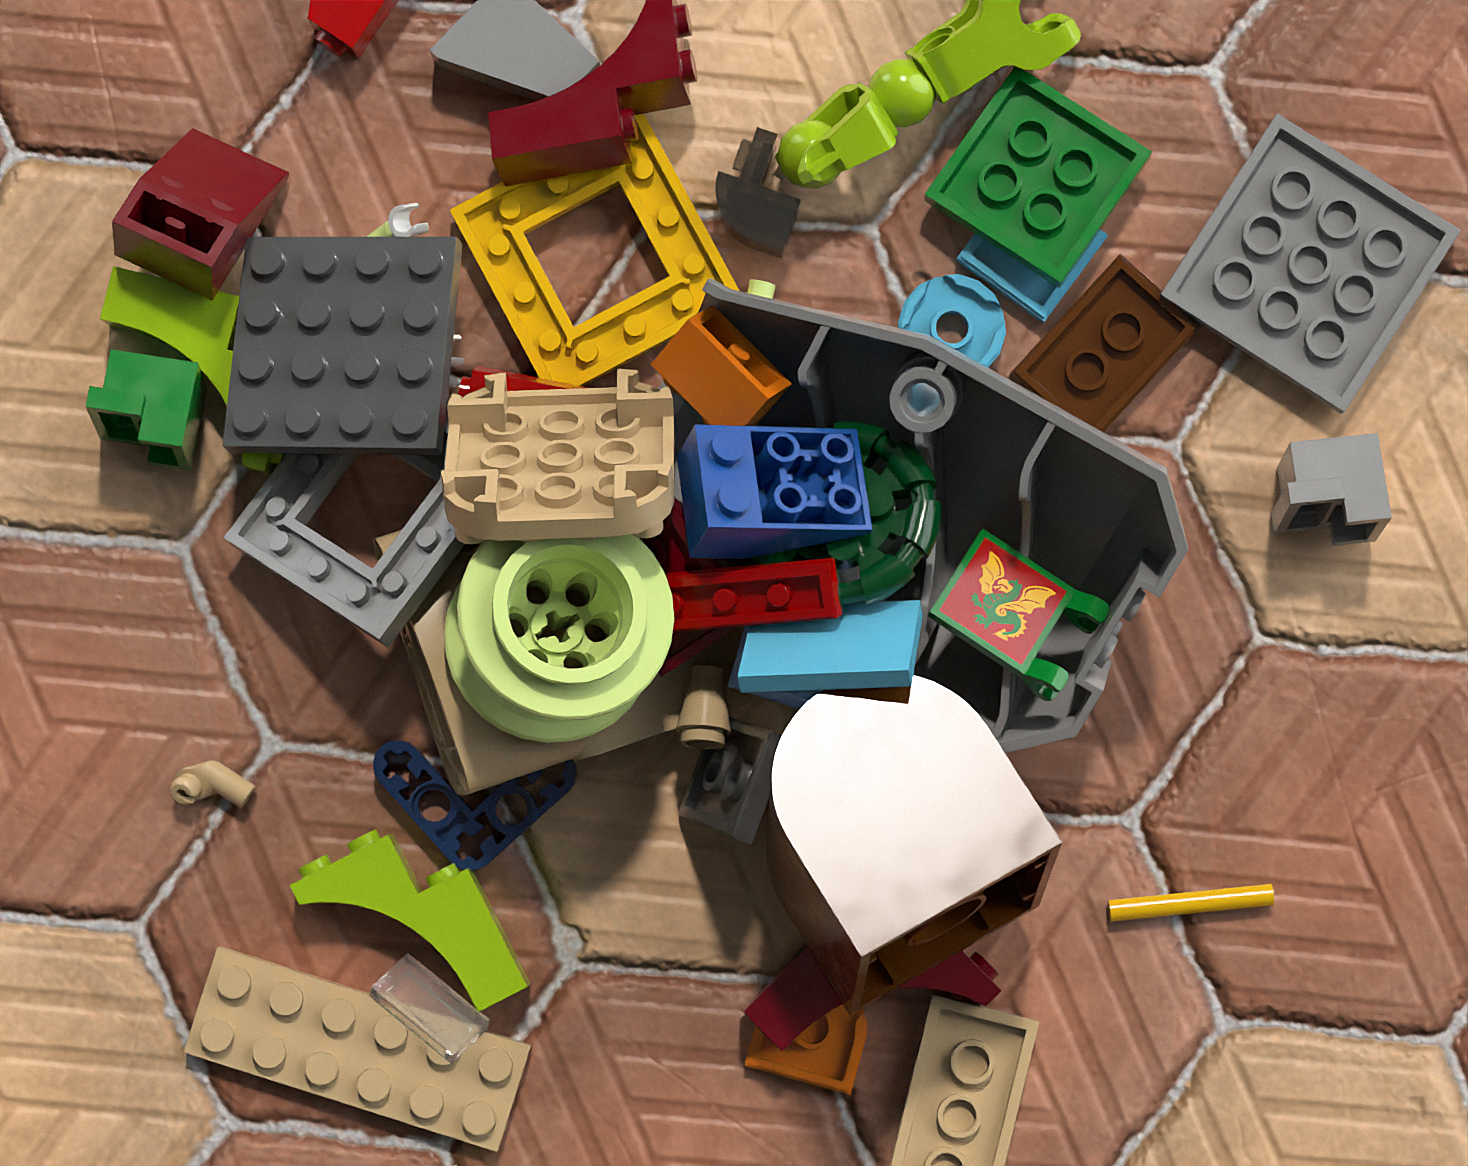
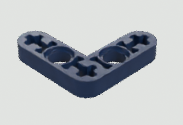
M402 740L389 741L378 749L373 760L374 774L384 788L452 864L455 863L459 869L463 870L470 868L471 871L479 870L494 860L572 789L578 775L577 765L574 760L565 761L564 763L567 767L563 770L562 776L566 782L561 787H558L555 783H549L538 793L547 798V801L541 807L537 806L531 792L518 785V781L523 777L521 776L504 782L473 810L460 795L454 792L450 783L412 743ZM391 751L397 755H402L405 752L411 755L412 759L408 762L407 767L417 779L422 776L424 770L432 777V780L418 786L409 800L402 794L403 789L411 786L409 782L400 774L390 778L385 772L390 766L386 756ZM541 769L527 774L529 783L531 785L535 783L544 772ZM433 789L441 790L450 800V810L447 816L435 822L426 819L422 815L419 806L424 793ZM510 793L518 794L524 798L528 809L525 819L518 825L513 826L503 823L497 816L496 811L497 803L501 797ZM483 812H486L492 826L504 833L506 838L498 844L494 834H492L480 846L481 851L484 853L480 860H477L472 855L462 859L458 854L462 847L458 837L463 832L470 837L474 836L486 827L483 823L477 821V818Z

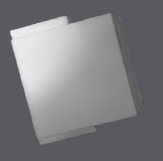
M1378 433L1289 443L1277 466L1281 495L1271 512L1274 534L1330 527L1333 546L1376 542L1392 518Z

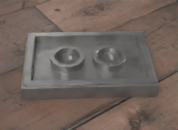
M729 717L731 734L725 736V746L720 749L701 750L680 806L679 815L752 845L770 796L772 768L782 734Z

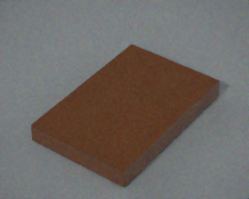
M1120 253L1009 375L1023 388L1104 432L1200 328V325L1188 314L1160 297L1162 291Z

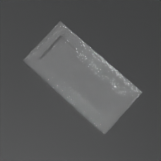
M409 953L386 972L370 989L369 997L450 1064L488 1030L490 1019L481 1012H477L474 1006Z

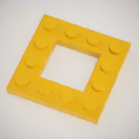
M644 114L635 115L638 127V140L630 142L632 163L506 187L502 181L450 209L456 224L539 378L585 386L671 340L684 323L698 313L705 296V292L702 289L709 278L730 289L739 291ZM620 185L669 277L574 327L529 245L525 234Z

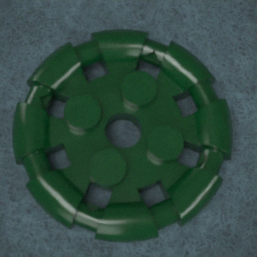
M849 421L834 422L833 429H857L872 524L871 533L747 558L750 565L834 558L838 579V597L842 611H845V605L866 601L867 606L887 598L905 586L915 576L913 569L922 557H929L935 545L941 520V504L934 499L933 491L937 488V482L932 470L919 452L907 441L898 443L889 438L890 432L887 429L867 423ZM878 458L888 462L886 469L881 475L870 469ZM907 498L912 499V504L909 505L908 509L896 511L895 501ZM893 541L902 545L895 556L885 554ZM860 566V579L841 583L839 570Z

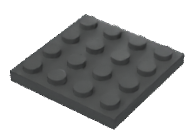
M248 237L245 243L222 446L230 453L442 455L462 243L457 237Z

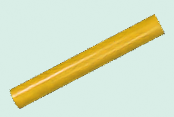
M1272 884L1114 899L1108 900V914L1110 922L1273 906L1274 892Z

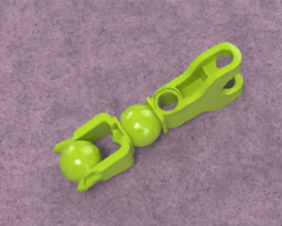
M966 0L960 12L923 37L913 48L905 51L907 59H896L882 64L871 76L868 87L859 82L857 85L847 84L839 88L803 122L792 125L781 138L779 149L775 155L776 161L780 165L783 175L794 185L802 188L818 189L832 184L842 171L849 170L891 149L896 144L895 137L899 135L895 127H909L921 123L932 111L935 100L945 104L950 98L965 92L1003 66L1014 65L1023 70H1042L1072 49L1080 41L1081 31L1073 18L1061 13H1051L1039 20L1024 24L1019 12L1021 0Z

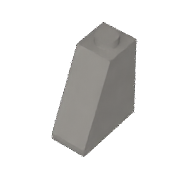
M477 0L429 50L434 62L444 70L534 101L549 97L568 88L600 66V62L535 0Z

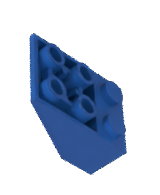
M694 425L677 455L690 558L745 559L867 535L872 531L857 429Z

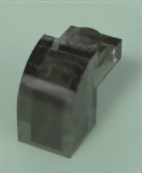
M757 127L753 140L750 141L743 138L737 151L732 169L741 172L740 177L718 171L715 184L716 207L722 224L733 238L747 247L782 259L800 210L801 199L762 186L777 146L778 134Z

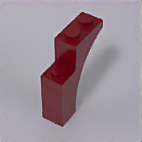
M645 0L643 9L625 40L612 55L586 77L568 88L541 100L509 109L488 112L491 158L505 187L632 163L630 142L638 140V127L635 115L691 105L689 83L697 82V70L692 50H685L684 37L692 36V25L687 4L678 5L676 0Z
M806 946L741 1011L780 1051H783L813 1022L843 1003L810 949ZM961 951L898 987L941 990L966 998L980 1006H987L1002 991L993 982L999 974L976 951L970 957L964 951Z

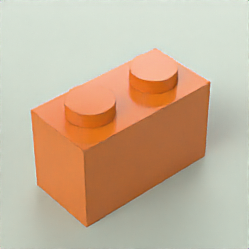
M714 305L689 318L650 364L662 376L665 385L669 386L673 393L682 396L702 416L705 425L756 426L792 384Z

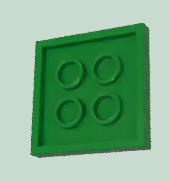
M1015 66L924 194V201L1053 285L1061 288L1150 160L1152 151L1026 70Z

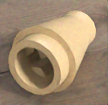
M696 665L691 667L690 682L676 726V731L681 733V745L696 749H720L725 746V736L731 734L723 668L712 665Z

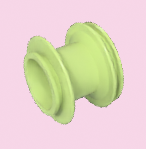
M632 534L618 537H599L593 540H581L578 538L541 539L535 542L485 540L470 559L464 576L456 587L447 609L444 628L445 654L452 678L465 700L484 720L510 735L520 739L544 743L571 742L592 736L614 724L634 704L640 693L649 686L662 667L672 642L674 627L672 593L665 572L653 552L639 537H635ZM538 587L545 593L546 602L542 604L531 603L527 599L526 589ZM572 589L581 592L586 598V605L582 607L571 605L566 599V591ZM510 620H516L522 624L525 631L522 637L515 635ZM547 625L551 630L564 629L569 626L560 641L555 636L543 637L537 640ZM588 625L599 626L605 633V640L592 642L585 634V627ZM568 658H576L583 664V667L568 669L564 667V661Z

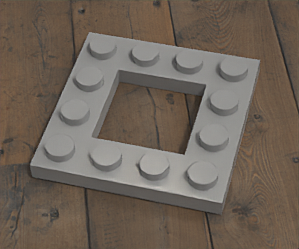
M445 420L442 455L392 454L437 483L373 569L305 526L358 454L287 453L224 536V539L246 556L388 648L465 545V543L456 539L455 528L447 521L444 509L441 471L445 469L449 421Z

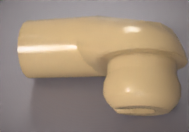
M209 760L178 771L170 785V794L177 803L182 805H190L197 800L219 794L239 808H242L256 786L220 762Z

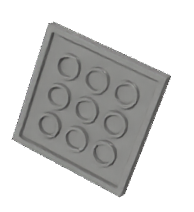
M1277 113L1162 290L1160 297L1188 314L1200 325L1342 414L1352 402L1461 230Z

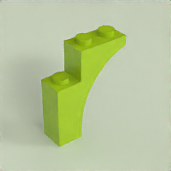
M113 266L100 320L109 326L156 339L184 354L191 361L197 362L200 369L207 375L227 405L239 296L218 291L212 301L165 278ZM242 453L243 466L253 472L271 475L274 465H279L287 453Z
M376 829L347 844L351 854L331 863L326 854L300 867L298 871L302 879L289 885L299 905L317 902L358 905L390 916L416 931L430 942L454 969L466 988L477 1012L523 990L531 984L474 871L467 868L459 872L456 864L453 863L426 877L430 888L422 891L394 833L380 838Z

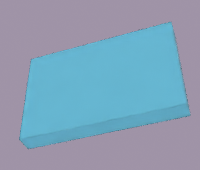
M921 601L876 602L867 606L866 602L845 605V611H842L843 614L834 619L750 625L737 675L740 693L912 686L923 619Z

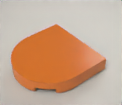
M842 1004L813 1022L783 1051H780L755 1026L745 1066L851 1095L867 1035V1020L863 1009L849 1015Z

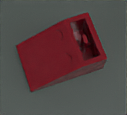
M192 128L139 178L112 220L114 255L213 301L244 251L247 238L253 236L289 178V172Z

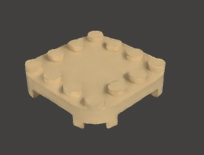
M617 369V387L507 391L505 372L484 375L485 387L469 393L463 398L458 394L452 393L447 404L449 428L445 469L441 471V481L447 521L455 528V537L458 541L465 544H477L485 540H520L523 542L563 538L593 540L599 537H618L631 534L639 538H651L663 531V520L671 513L675 501V428L673 397L669 386L658 389L639 382V370Z

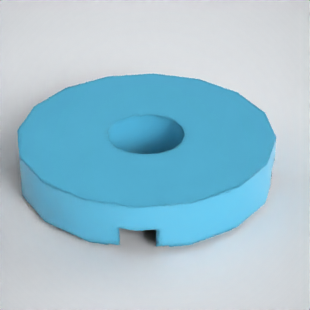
M959 274L935 277L918 285L905 300L897 323L898 328L930 335L988 368L999 356L1006 335L1004 314L995 294L978 280ZM947 314L961 317L967 326L966 337L958 343L943 341L936 331V323L941 317Z

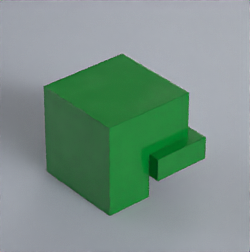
M110 349L103 388L89 386L85 406L99 438L150 447L147 459L148 465L185 471L192 470L207 393V387L199 364L197 362Z

